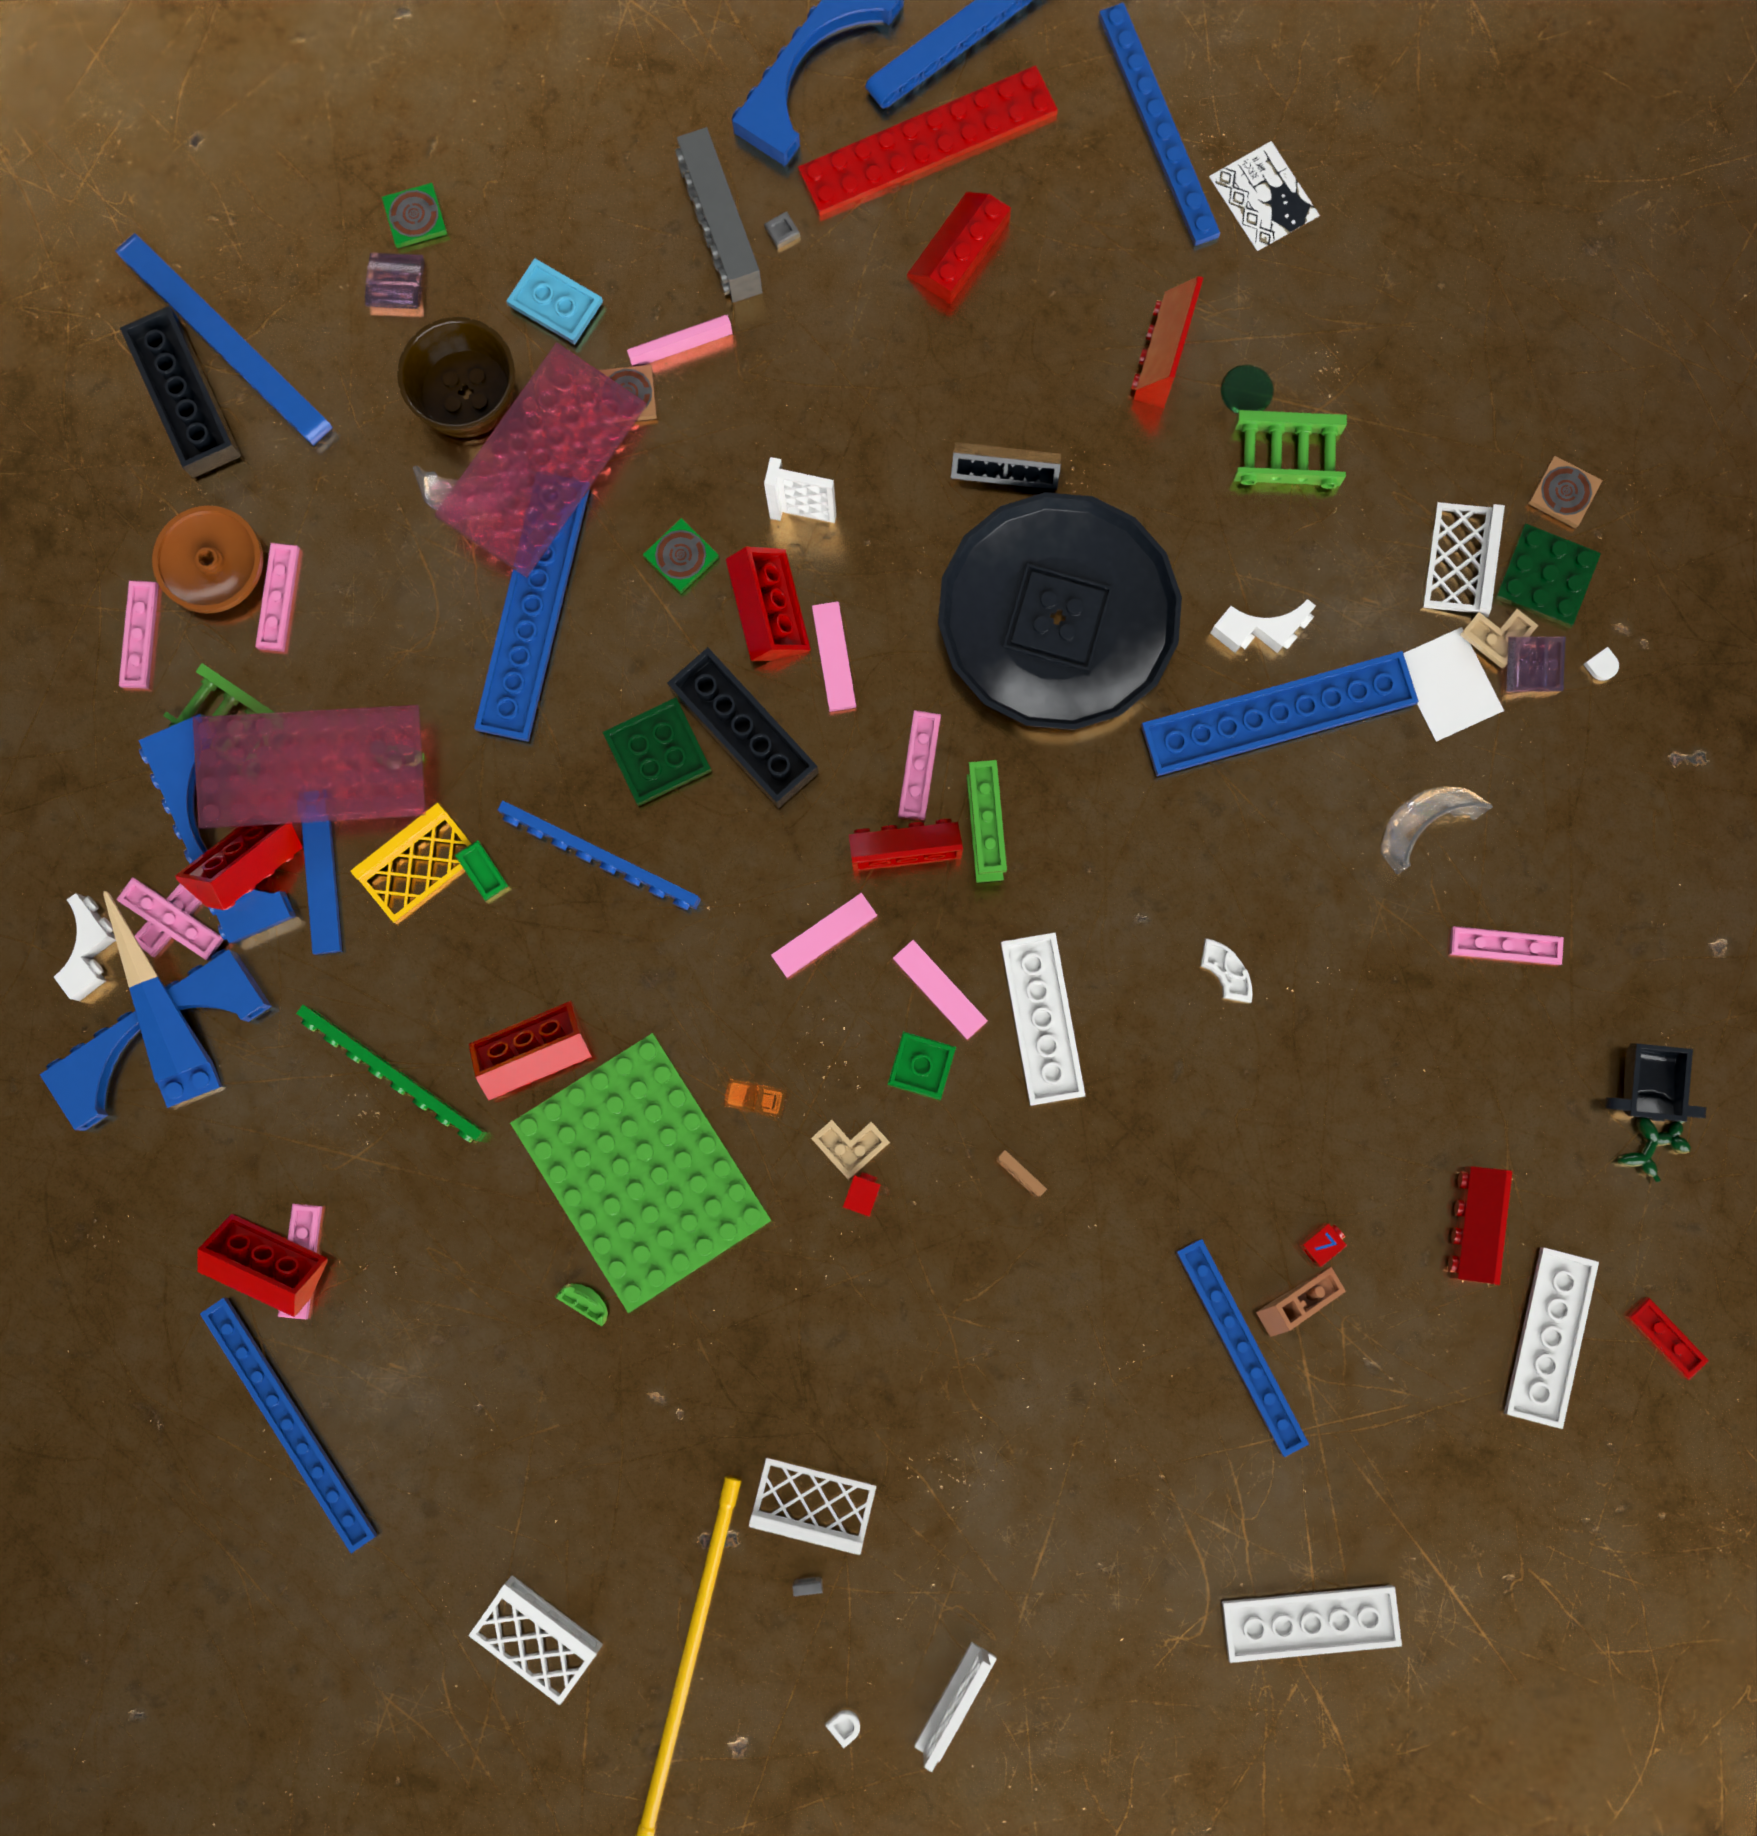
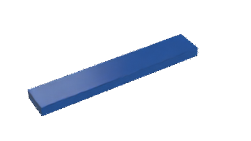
M329 791L300 792L312 954L342 952Z

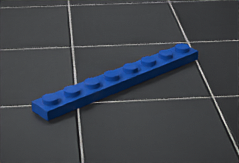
M503 800L498 808V811L504 816L502 820L510 825L517 827L520 823L528 827L526 832L539 839L544 835L552 839V845L564 851L569 847L577 851L575 856L589 863L591 859L601 863L600 868L614 875L618 871L626 875L624 880L638 887L640 883L650 887L649 892L663 899L667 895L675 899L674 905L688 911L689 907L696 910L701 901L699 896Z
M1199 1239L1176 1251L1281 1455L1286 1457L1309 1445L1203 1240Z

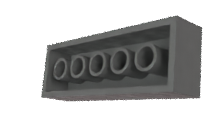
M707 127L677 137L679 148L674 150L678 160V168L682 178L684 177L690 201L693 200L694 211L698 223L702 225L706 245L711 250V258L715 270L719 272L724 294H730L732 302L735 303L763 293L757 262Z

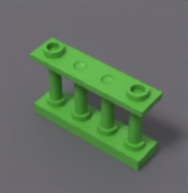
M1239 410L1235 419V430H1242L1245 433L1244 467L1237 468L1233 481H1241L1243 485H1254L1257 482L1321 485L1322 488L1326 489L1340 486L1346 477V472L1335 471L1336 436L1341 435L1347 425V415ZM1258 431H1269L1271 434V468H1255V435ZM1285 432H1293L1298 435L1297 470L1281 469L1282 434ZM1312 433L1322 434L1325 437L1324 471L1308 470L1309 435Z
M201 663L196 670V673L203 677L201 687L178 718H175L168 712H165L163 716L171 721L168 725L171 727L193 717L212 690L215 691L218 687L224 691L225 694L222 696L224 700L209 719L213 730L217 729L233 705L237 706L239 702L247 707L244 711L246 714L221 748L215 744H212L210 748L237 767L234 770L236 773L247 780L252 776L259 781L262 776L252 770L277 735L280 736L284 732L291 737L297 728ZM262 717L269 722L266 726L268 729L245 761L241 763L230 754L254 721H258Z
M997 760L969 762V774L966 776L976 883L1004 880L1003 872H1007Z

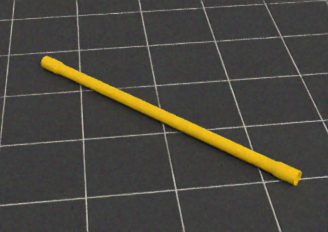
M725 1477L719 1499V1509L636 1836H654V1826L728 1527L741 1485V1480Z

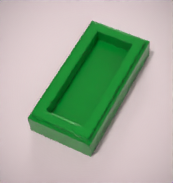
M479 840L455 854L485 901L508 887V884Z

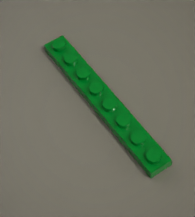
M302 1005L296 1014L303 1018L301 1023L313 1032L319 1029L325 1034L323 1039L337 1048L339 1044L347 1049L346 1056L357 1063H360L361 1060L370 1066L367 1069L370 1073L379 1079H382L383 1076L392 1081L390 1087L402 1095L405 1092L414 1097L412 1102L426 1111L430 1108L437 1114L434 1118L447 1127L450 1124L459 1129L457 1134L470 1143L473 1139L479 1142L483 1140L487 1134L486 1131L317 1011L306 1005Z

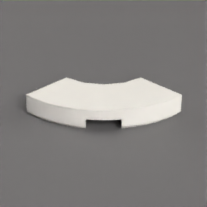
M1205 939L1200 966L1210 970L1218 977L1222 985L1224 999L1251 1003V980L1242 962L1225 945L1214 940Z

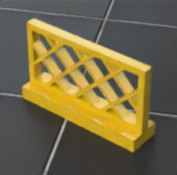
M436 803L350 872L361 882L392 922L395 923L463 869L462 865L458 864L451 870L452 863H460L458 860H452L454 843L464 844L467 847L472 843L448 815L440 803ZM444 820L452 828L451 840L435 838L436 827ZM432 831L431 838L424 837L426 834ZM455 833L462 841L455 840ZM419 840L431 841L429 857L413 855L416 842ZM435 841L450 843L449 859L433 857ZM410 848V854H409V855H408V854H402L403 852H405L407 849ZM397 857L409 858L407 874L392 872L393 860ZM413 858L429 860L427 876L411 874ZM433 860L448 862L447 874L442 878L431 877ZM388 865V872L381 871ZM375 874L387 875L386 891L375 890L368 880ZM391 875L407 877L405 893L390 892ZM411 877L426 879V888L422 894H409ZM430 880H438L430 886ZM378 893L385 894L384 901ZM389 894L405 896L404 908L396 914L388 907ZM409 897H416L408 904Z

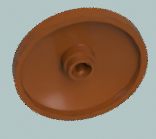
M199 506L181 512L164 526L157 537L153 549V572L162 591L179 606L198 613H217L241 603L253 591L259 581L263 568V550L256 532L240 515L223 507Z

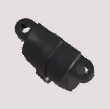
M1630 1043L1625 1058L1624 1097L1622 1099L1606 1097L1605 1108L1623 1110L1628 1116L1645 1117L1653 1121L1663 1122L1665 1120L1687 1122V1117L1706 1118L1707 1107L1688 1105L1693 1049Z

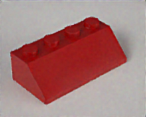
M966 192L909 270L907 276L951 304L1010 222L1011 207L989 193Z
M744 547L726 558L750 660L773 661L809 652L811 648L786 549Z
M254 814L176 874L175 878L206 907L226 910L233 907L236 901L244 894L253 891L256 887L255 885L264 878L273 875L275 869L293 859L294 854L301 850L303 846L290 820Z
M952 819L936 820L934 825L925 826L924 822H914L908 824V828L898 829L897 825H888L881 827V831L870 832L869 828L854 830V834L849 835L853 871L961 859L963 845L958 822H952Z
M571 1001L469 1043L475 1078L488 1100L503 1096L512 1090L529 1085L538 1079L555 1074L564 1068L581 1063L592 1057L588 1041Z
M1474 1166L1463 1167V1171H1460L1458 1188H1461L1460 1199L1456 1200L1454 1209L1455 1216H1458L1457 1227L1453 1228L1451 1242L1455 1244L1454 1254L1449 1257L1448 1271L1451 1272V1278L1500 1285L1513 1171Z
M230 1214L197 1249V1272L295 1317L311 1299L328 1258L234 1214Z

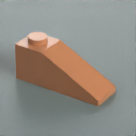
M1329 1267L1276 1298L1256 1313L1269 1336L1273 1337L1292 1330L1346 1291L1332 1267Z

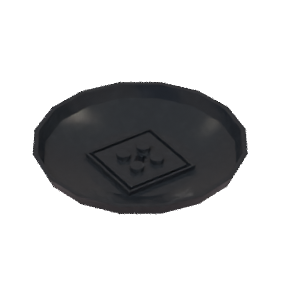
M1045 492L1000 506L963 536L942 576L938 625L952 668L983 704L1026 726L1076 730L1121 716L1157 686L1179 644L1182 596L1166 551L1134 516L1093 496ZM1057 612L1062 613L1061 618L1065 619V621H1060L1059 625L1054 624V619L1050 617L1051 615L1055 616Z

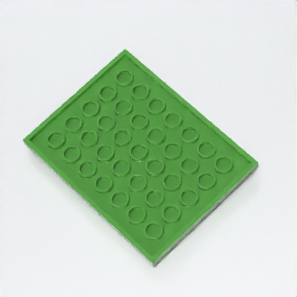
M653 1033L510 1123L628 1313L771 1221Z

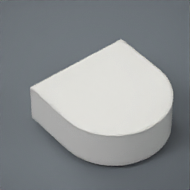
M1608 647L1583 664L1595 679L1601 681L1612 678L1619 669V662Z
M850 1710L839 1711L825 1724L843 1748L851 1743L860 1731L859 1718Z

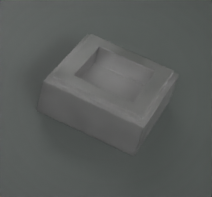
M787 211L764 224L765 230L777 249L800 237V232Z
M820 1577L797 1579L793 1582L794 1596L823 1592V1582Z

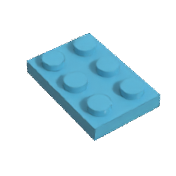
M534 258L506 302L508 306L575 345L603 303V300L599 295Z

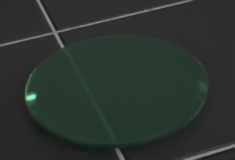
M1244 364L1236 366L1226 373L1222 380L1220 391L1225 405L1231 411L1238 414L1239 410H1265L1273 398L1274 387L1271 378L1263 369L1255 365Z

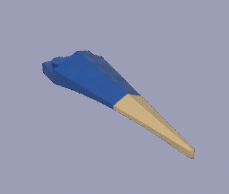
M104 891L103 896L154 1080L159 1086L167 1108L222 1087L211 1058L164 987L109 892Z

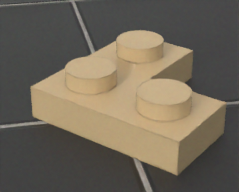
M1518 609L1512 613L1501 628L1478 612L1460 636L1499 667L1504 668L1539 625Z
M831 1120L811 1138L848 1180L890 1143L872 1122L850 1140Z

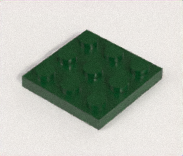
M1525 523L1521 528L1494 599L1571 628L1574 625L1601 553Z
M676 697L603 731L604 737L638 806L712 771Z

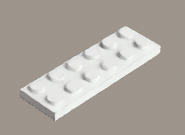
M1056 933L1001 942L1030 1106L1085 1097Z
M1540 1247L1504 1414L1563 1429L1599 1262Z
M1393 1585L1222 1601L1227 1654L1230 1663L1402 1646L1396 1593Z

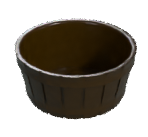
M465 317L444 318L434 321L433 324L426 325L415 336L413 335L406 344L404 352H402L399 359L397 380L403 400L419 419L444 434L454 437L481 435L497 426L510 409L515 385V368L512 354L499 333L481 321L470 320V318ZM464 385H468L469 389H473V393L469 394V399H464L463 395L458 394V391L463 390Z

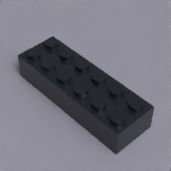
M170 306L120 327L182 468L192 478H195L241 457L240 451L182 323Z
M708 647L667 682L670 691L778 809L819 773L818 766Z

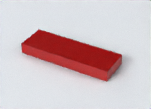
M1645 1297L1626 1316L1686 1380H1690L1709 1362L1701 1351L1649 1297Z

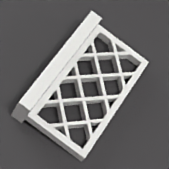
M770 457L764 481L770 519L781 521L782 513L785 512L835 523L834 480L784 470L781 459Z
M1437 503L1423 608L1471 613L1480 612L1485 617H1489L1492 607L1505 505L1494 504L1492 508ZM1442 511L1454 512L1459 520L1448 527L1441 519ZM1473 514L1486 515L1485 524L1476 530L1467 520ZM1463 522L1471 534L1462 541H1459L1452 530ZM1440 526H1441L1444 531L1439 534V530H1440ZM1484 530L1482 538L1479 533ZM1448 534L1456 545L1444 553L1438 546V540ZM1475 537L1482 547L1481 550L1472 556L1464 544ZM1459 548L1468 559L1456 567L1448 556ZM1436 552H1438L1439 555H1440V557L1437 558V559H1436ZM1480 556V562L1478 563L1476 558ZM1442 560H1445L1452 571L1441 579L1434 571V567ZM1469 563H1472L1478 570V575L1468 581L1460 570ZM1456 574L1465 585L1453 593L1444 582ZM1433 577L1437 581L1434 585H1432ZM1477 581V585H1476V589H1475V588L1472 586V584H1474V583ZM1438 586H1441L1449 595L1442 602L1430 601L1431 592ZM1468 588L1475 596L1474 605L1462 604L1456 596Z
M766 1458L749 1527L860 1555L876 1486ZM770 1466L782 1468L788 1478L774 1488L768 1479ZM787 1470L794 1471V1472H798V1473H796L795 1475H793V1476L791 1477V1476L789 1475V1473H788ZM801 1474L810 1475L815 1486L800 1494L793 1479ZM815 1477L825 1480L818 1484ZM829 1481L837 1482L843 1493L828 1502L820 1487ZM767 1482L771 1490L764 1493L765 1485ZM790 1482L798 1497L783 1505L776 1490ZM842 1484L853 1487L846 1491ZM856 1488L868 1490L867 1502L856 1509L848 1493ZM818 1489L826 1504L811 1513L803 1497ZM773 1492L781 1508L771 1514L759 1511L762 1499ZM845 1496L853 1511L838 1519L831 1504ZM801 1500L808 1515L799 1521L793 1520L785 1508ZM828 1507L836 1522L824 1528L818 1525L813 1515ZM865 1508L862 1519L858 1511ZM783 1510L787 1518L776 1514ZM856 1514L861 1523L859 1536L846 1533L841 1522ZM808 1518H811L814 1525L805 1523L803 1521L807 1520ZM838 1525L842 1532L832 1530L831 1528Z
M513 1575L503 1585L498 1595L468 1635L559 1705L603 1646L600 1641ZM501 1599L512 1605L513 1615L499 1617L498 1604ZM493 1612L494 1618H489V1616ZM530 1619L533 1621L536 1633L522 1634L520 1620ZM514 1621L517 1635L503 1637L500 1622ZM495 1623L497 1638L488 1639L479 1632L483 1625ZM552 1636L558 1640L559 1650L545 1652L543 1637ZM537 1638L539 1653L526 1654L523 1640ZM518 1641L520 1655L510 1656L507 1654L504 1642ZM575 1653L584 1660L580 1668L568 1669L566 1655ZM560 1656L562 1670L548 1672L546 1657ZM541 1658L542 1673L534 1674L528 1670L527 1660ZM575 1674L570 1680L569 1675ZM564 1676L565 1689L561 1694L551 1687L549 1677Z
M972 1641L914 1744L915 1748L923 1752L924 1768L931 1772L936 1763L942 1759L997 1659L995 1655Z

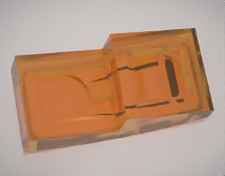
M729 1079L723 1106L781 1118L786 1090Z

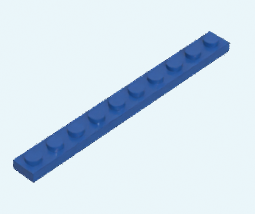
M1124 2L1099 11V19L1194 246L1219 238L1220 230Z
M222 1298L200 1313L349 1552L353 1553L378 1536L228 1298Z

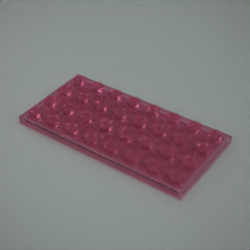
M556 342L438 508L435 517L528 578L643 413L647 403Z
M419 705L193 717L198 826L200 829L426 816Z

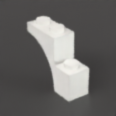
M1307 599L1294 611L1273 618L1250 616L1230 606L1214 625L1210 634L1234 653L1240 647L1246 649L1255 636L1278 653L1282 647L1288 649L1297 638L1294 633L1299 627L1305 629L1314 618L1311 612L1316 605Z
M75 893L67 901L76 919V943L68 962L54 978L69 999L81 1001L106 982L101 974L104 972L103 968L92 958L115 942L116 939L112 933V924L105 917L101 918L96 910L99 907L90 896L85 897Z

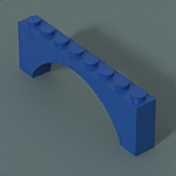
M821 0L817 7L813 6L802 27L798 26L795 29L788 46L781 48L773 66L767 67L764 71L762 81L757 87L754 86L750 90L745 104L735 110L732 116L734 133L783 166H786L800 147L799 133L793 130L789 118L787 96L791 78L801 59L820 40L843 28L878 22L890 25L904 6V0Z
M198 714L138 740L142 747L139 749L141 758L146 764L149 763L153 772L150 774L154 786L160 789L163 794L162 805L175 821V824H173L174 832L180 840L183 839L187 848L184 850V854L190 864L208 851L201 839L196 824L194 794L197 777L204 758L211 745L219 742L208 717L202 714ZM255 888L253 891L240 897L235 905L229 909L220 910L208 907L210 912L217 916L220 925H218L219 933L224 940H228V943L240 942L296 917L288 896L284 891L271 893Z
M229 949L216 952L211 956L210 962L204 966L198 965L192 968L187 973L188 976L180 982L179 980L173 981L165 987L179 1010L201 1007L217 1008L236 1013L240 1020L249 1022L272 1007L237 952ZM130 1011L121 1015L117 1019L118 1023L110 1028L100 1029L93 1035L94 1039L86 1044L80 1043L70 1050V1055L64 1059L59 1058L50 1062L46 1066L47 1070L39 1074L74 1130L86 1131L108 1116L105 1111L106 1092L114 1065L128 1042L141 1030L136 1011L133 1013Z

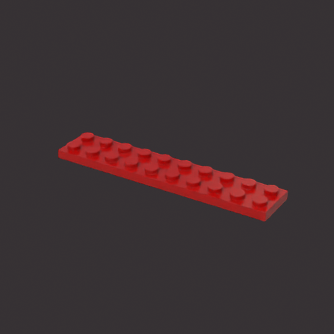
M1035 65L798 166V172L819 216H822L1056 116L1058 109Z

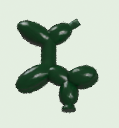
M1638 1117L1636 1125L1639 1132L1647 1139V1142L1641 1153L1630 1152L1622 1154L1617 1158V1162L1627 1167L1641 1166L1642 1170L1648 1176L1653 1177L1655 1182L1658 1183L1661 1179L1657 1174V1166L1651 1159L1657 1146L1669 1145L1672 1150L1679 1154H1686L1691 1150L1689 1142L1685 1138L1680 1137L1683 1132L1682 1124L1685 1122H1672L1667 1132H1658L1650 1119Z

